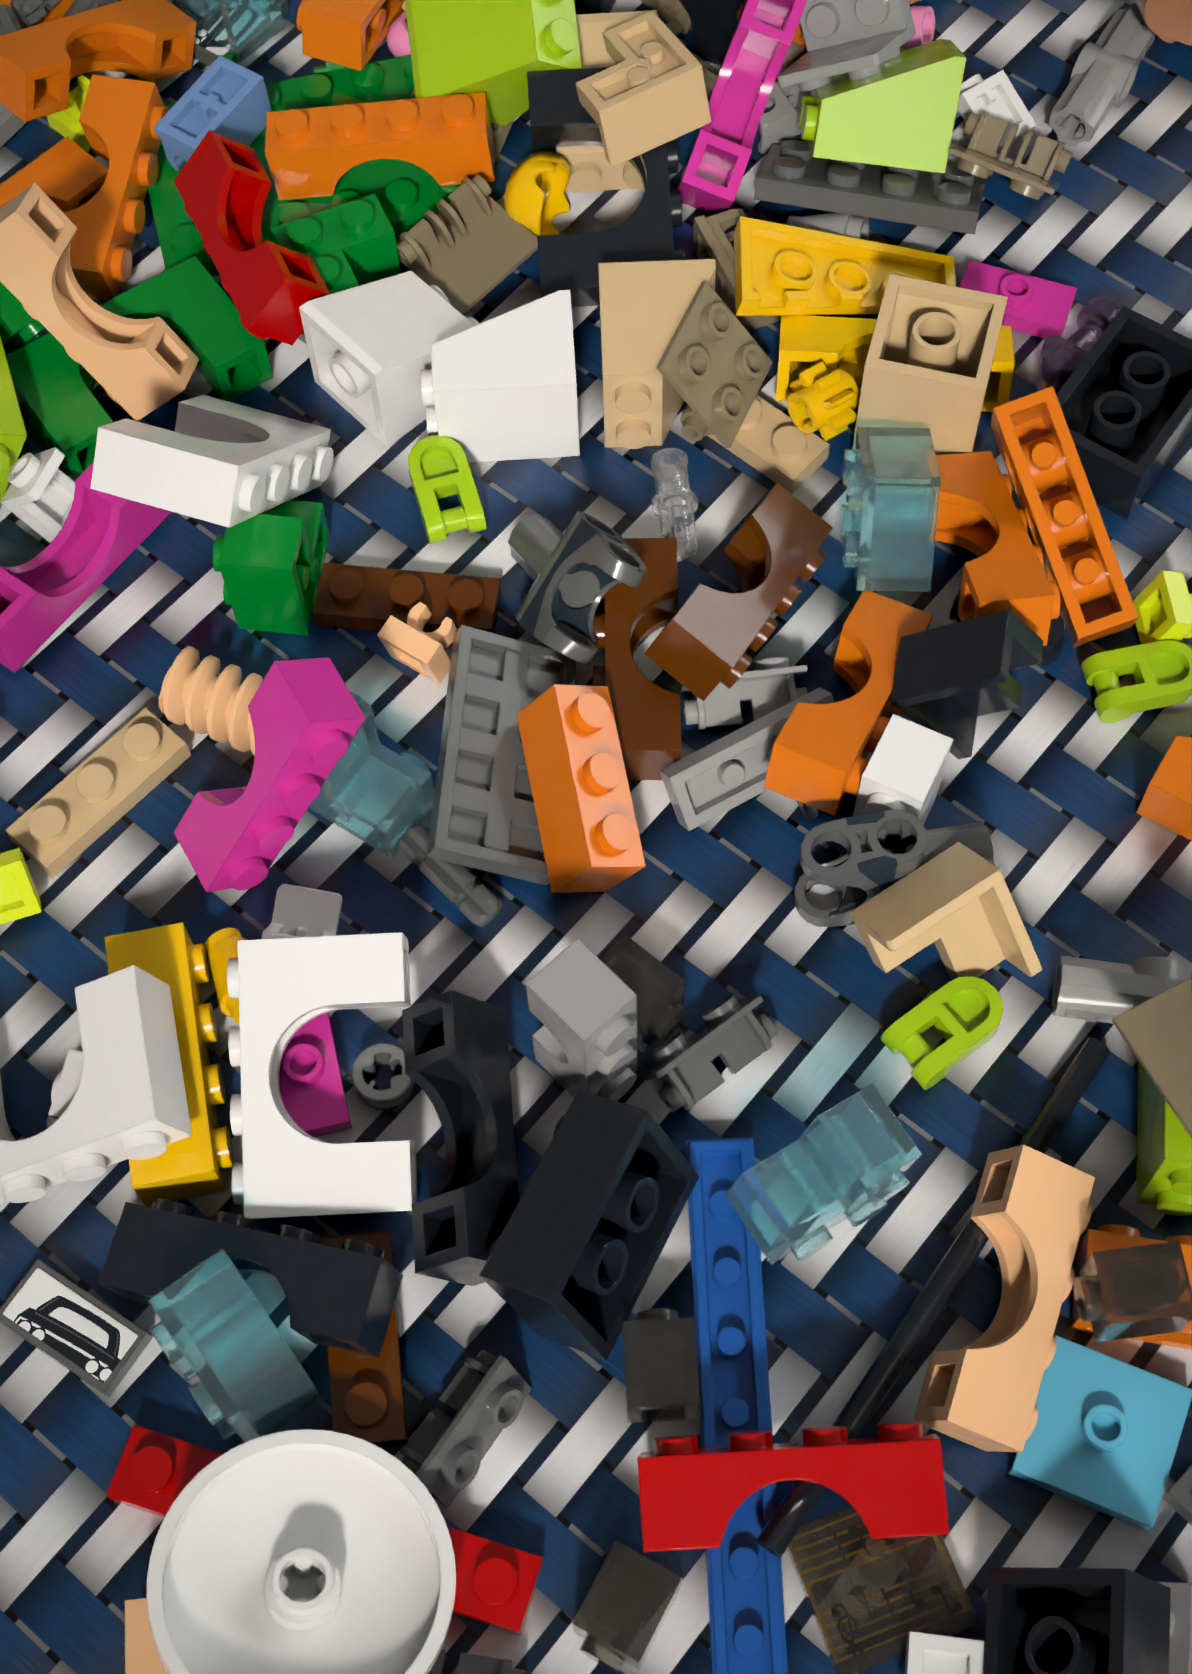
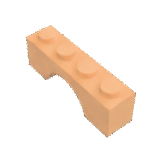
M34 182L0 208V282L22 303L26 312L32 318L39 321L62 344L67 354L94 377L105 389L110 399L122 406L135 421H138L185 390L199 358L161 317L132 319L113 314L95 303L82 290L73 274L70 263V246L77 227Z
M1026 1145L994 1151L988 1154L970 1218L986 1234L996 1251L1002 1274L1000 1304L992 1323L977 1340L955 1350L932 1351L913 1421L922 1422V1425L986 1452H1023L1025 1441L1031 1436L1037 1423L1038 1407L1036 1399L1043 1373L1050 1365L1056 1351L1054 1331L1061 1305L1073 1286L1074 1269L1072 1263L1079 1237L1086 1229L1091 1218L1092 1205L1089 1199L1095 1180L1094 1176Z

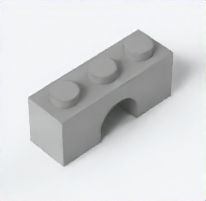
M577 938L526 982L529 1011L543 1024L532 1035L535 1060L573 1098H575L578 1090L618 1101L628 1092L637 1079L635 1074L637 1071V995Z

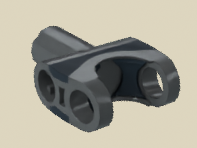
M577 511L564 534L545 517L534 516L529 520H523L512 530L508 544L511 548L512 558L535 582L520 604L514 617L530 635L548 647L577 662L589 665L598 650L595 645L597 640L593 634V620L600 600L609 589L617 584L624 583L637 588L647 572L646 566L635 549L617 532L584 512Z
M886 810L825 822L813 827L805 835L801 844L800 864L804 874L799 877L795 886L794 905L799 915L805 921L815 926L836 927L854 925L855 923L850 915L851 911L957 842L962 843L995 865L994 851L988 828L982 821L926 830L921 820L914 814L904 810ZM834 841L841 844L848 853L834 861L818 864L814 860L811 851L821 842ZM814 885H827L839 894L841 902L832 909L820 910L808 903L805 892Z

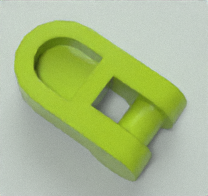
M438 435L428 436L419 440L411 448L408 456L410 481L429 544L447 540L446 534L467 529L469 534L486 530L483 508L466 454L461 445L452 438ZM458 495L461 506L440 511L437 499Z
M1161 640L1096 653L1085 659L1081 664L1086 683L1089 686L1095 687L1098 695L1094 700V706L1099 720L1103 723L1118 722L1137 712L1177 705L1186 701L1192 695V649L1186 644L1174 640ZM1133 674L1136 684L1121 687L1118 678Z
M974 976L958 977L946 983L886 1029L880 1039L893 1055L901 1053L913 1066L912 1077L924 1090H927L941 1081L952 1068L994 1036L1004 1012L1002 998L996 988L984 979ZM932 1026L946 1039V1042L935 1050L921 1036L923 1032Z

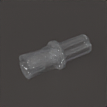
M665 448L652 456L651 468L653 470L656 496L652 500V512L659 518L661 538H677V560L680 562L685 557L695 556L698 550L694 513L698 508V498L690 489L687 454L681 449Z

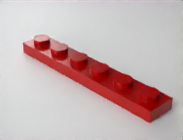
M134 1425L106 1496L112 1501L165 1518L173 1502L185 1486L202 1469L223 1454ZM447 1526L452 1541L456 1568L455 1600L452 1613L521 1635L544 1563L543 1557Z

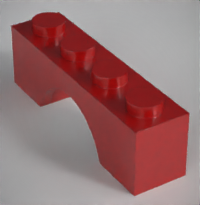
M209 130L174 180L185 204L184 209L193 220L203 240V248L211 256L221 276V284L230 294L240 314L239 319L242 326L259 339L271 338L293 345L304 331L299 307L307 301L330 295L311 257L267 240L262 243V212L272 183L254 149Z
M918 1421L877 1424V1438L848 1439L846 1426L802 1429L803 1442L773 1444L772 1431L729 1433L728 1447L699 1448L697 1435L654 1438V1451L642 1452L637 1458L643 1552L719 1548L727 1524L739 1505L757 1490L767 1485L787 1480L814 1482L830 1488L841 1495L858 1512L872 1539L949 1535L941 1440L936 1434L923 1435L922 1422Z

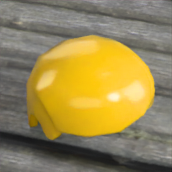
M539 151L523 159L513 170L506 183L504 209L508 216L524 225L536 237L560 234L552 222L556 216L569 213L570 206L564 195V191L569 183L570 165L562 156L552 151Z

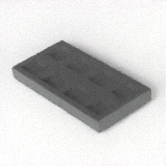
M786 140L781 142V145L772 144L757 176L754 200L975 235L986 179L963 171L957 165L946 166L945 173L815 158L812 156L807 142Z
M465 625L460 626L453 639L426 857L546 886L549 884L516 714L552 685H574L577 661L553 649Z

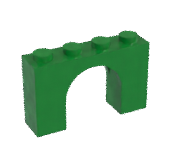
M195 255L175 266L165 269L162 273L126 292L116 295L113 299L100 305L105 310L126 318L149 319L161 317L199 358L196 368L221 400L230 402L273 378L265 342L263 339L250 334L242 326L239 319L240 314L236 306ZM49 332L28 344L18 347L13 352L7 354L6 359L19 407L50 449L56 447L65 455L61 465L75 482L94 462L98 427L114 422L92 394L96 383L94 377L81 364L75 362L67 354L62 344Z

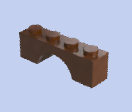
M776 483L724 548L725 553L738 572L742 593L718 591L699 584L644 654L702 701L707 698L720 682L730 689L753 661L745 653L746 649L749 647L756 652L779 624L770 617L771 614L774 612L781 617L802 592L803 588L795 582L798 578L805 583L826 558L827 554L819 549V547L833 527L780 484Z
M623 538L635 549L646 566L647 572L637 588L624 583L617 584L609 589L602 598L605 599V614L594 615L593 634L597 640L595 645L598 650H605V666H593V686H608L627 779L662 780L659 770L681 759V699L679 694L665 690L648 680L638 669L633 656L639 645L651 633L666 626L678 610L677 538Z

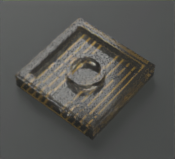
M851 1505L803 1524L787 1548L836 1674H859L906 1654V1637L910 1631L951 1637L979 1624L942 1535L872 1539L862 1518Z

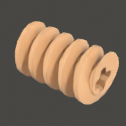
M191 646L182 649L163 680L159 695V709L165 714L168 721L178 725L187 724L189 730L199 734L208 733L211 739L220 743L230 742L232 748L244 753L251 751L255 757L254 731L248 705L261 685L263 677L252 673L241 684L242 671L240 667L230 664L220 674L221 664L219 658L209 655L199 664L200 656L197 649Z

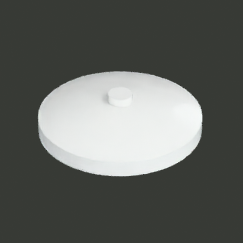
M288 1430L261 1436L232 1448L202 1469L185 1486L163 1519L155 1538L147 1574V1608L155 1648L167 1674H428L443 1647L450 1625L456 1588L455 1556L446 1522L437 1503L425 1485L401 1461L382 1448L351 1435L328 1430Z

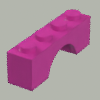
M745 0L708 101L712 122L698 128L675 193L680 192L681 203L711 215H716L730 209L752 153L754 138L765 106L791 46L807 0Z
M93 462L75 480V492L70 512L54 540L39 555L22 565L15 567L0 566V663L15 673L172 511L90 489Z
M330 658L274 661L248 705L255 740L254 765L248 785L245 787L197 792L175 829L174 834L206 892L230 888L239 891L247 890L260 884L267 877L270 866L285 843L293 836L295 827L311 802L320 794L322 785L338 760L347 752L349 743L366 717Z

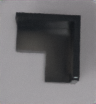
M1010 609L901 637L891 703L916 724L954 739L950 753L957 759L971 757L977 717L1020 707L1022 685L1009 674V671L1041 663L1044 641Z

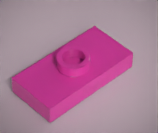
M968 260L959 285L960 288L1008 297L1001 326H1011L1013 331L1059 343L1077 288L972 260Z
M329 1012L313 1018L295 1033L283 1053L279 1069V1088L283 1103L289 1115L298 1126L313 1137L352 1129Z

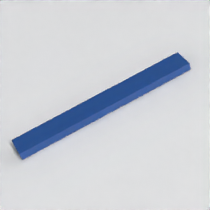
M753 1137L685 1140V1158L699 1175L688 1198L700 1448L728 1447L729 1433L772 1431ZM776 1483L767 1485L746 1498L730 1518L720 1547L705 1549L712 1674H788L781 1558L767 1552L756 1541L777 1509Z

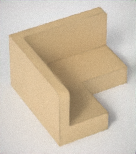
M653 11L603 32L606 52L615 61L616 65L575 83L579 102L599 126L605 157L612 166L624 163L712 122L702 64Z
M960 842L949 847L850 912L873 963L885 973L933 942L949 977L953 980L965 976L978 978L1005 959L1029 977H1033L1042 971L1039 959L1001 870Z

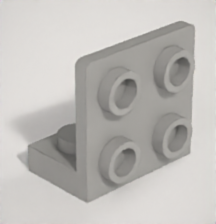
M807 0L800 18V24L808 52L777 76L779 86L786 87L798 84L800 91H809L832 81L831 76L848 72L850 80H857L880 72L882 70L881 63L900 55V47L916 34L909 0Z

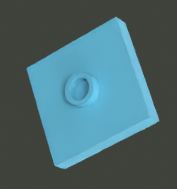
M1056 1335V1351L1050 1365L1043 1373L1036 1399L1038 1419L1035 1429L1025 1441L1023 1452H1015L1008 1474L1149 1531L1155 1523L1191 1403L1192 1389Z

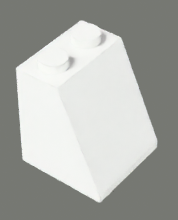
M412 271L307 301L299 307L314 381L387 448L426 419V406H423L421 370L432 369L431 344L480 324L473 317H464L450 305L448 298L439 287L433 284L428 286Z
M558 290L431 344L432 369L421 370L423 406H426L428 436H446L455 440L465 452L468 463L580 456L570 290Z

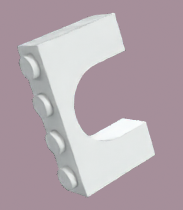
M200 395L179 402L175 432L130 419H123L98 427L90 489L230 528L321 486L322 482H325L328 478L333 464V449L328 447L331 429L214 397Z
M400 932L237 940L238 958H229L227 963L229 997L231 999L239 998V1025L230 1026L228 1038L231 1066H240L241 1094H232L230 1102L231 1130L234 1136L242 1135L243 1163H234L232 1168V1196L234 1204L244 1205V1217L248 1219L412 1211V1204L418 1203L416 1141L401 1140L340 1144L322 1141L305 1132L292 1119L283 1103L279 1088V1069L283 1053L295 1033L313 1018L327 1012L343 1009L411 1006L409 944L407 937Z
M132 965L74 988L83 1052L81 1079L77 1091L65 1112L43 1132L31 1138L15 1140L5 1117L0 1074V1205L8 1202L25 1203L38 1200L46 1195V1188L66 1181L81 1182L96 1179L106 1173L107 1166L127 1159L144 1160L157 1157L166 1152V1145L192 1136L170 985Z

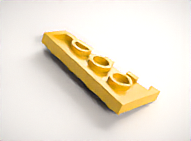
M742 216L739 217L734 230L736 316L879 314L889 274L957 287L954 257Z

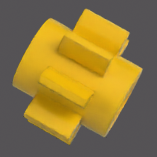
M819 362L800 372L799 379L790 383L794 393L790 394L787 398V409L793 423L803 433L811 434L819 429L824 441H827L847 430L848 425L857 420V415L853 410L859 406L860 392L852 376L845 370L836 369L828 373L824 363Z

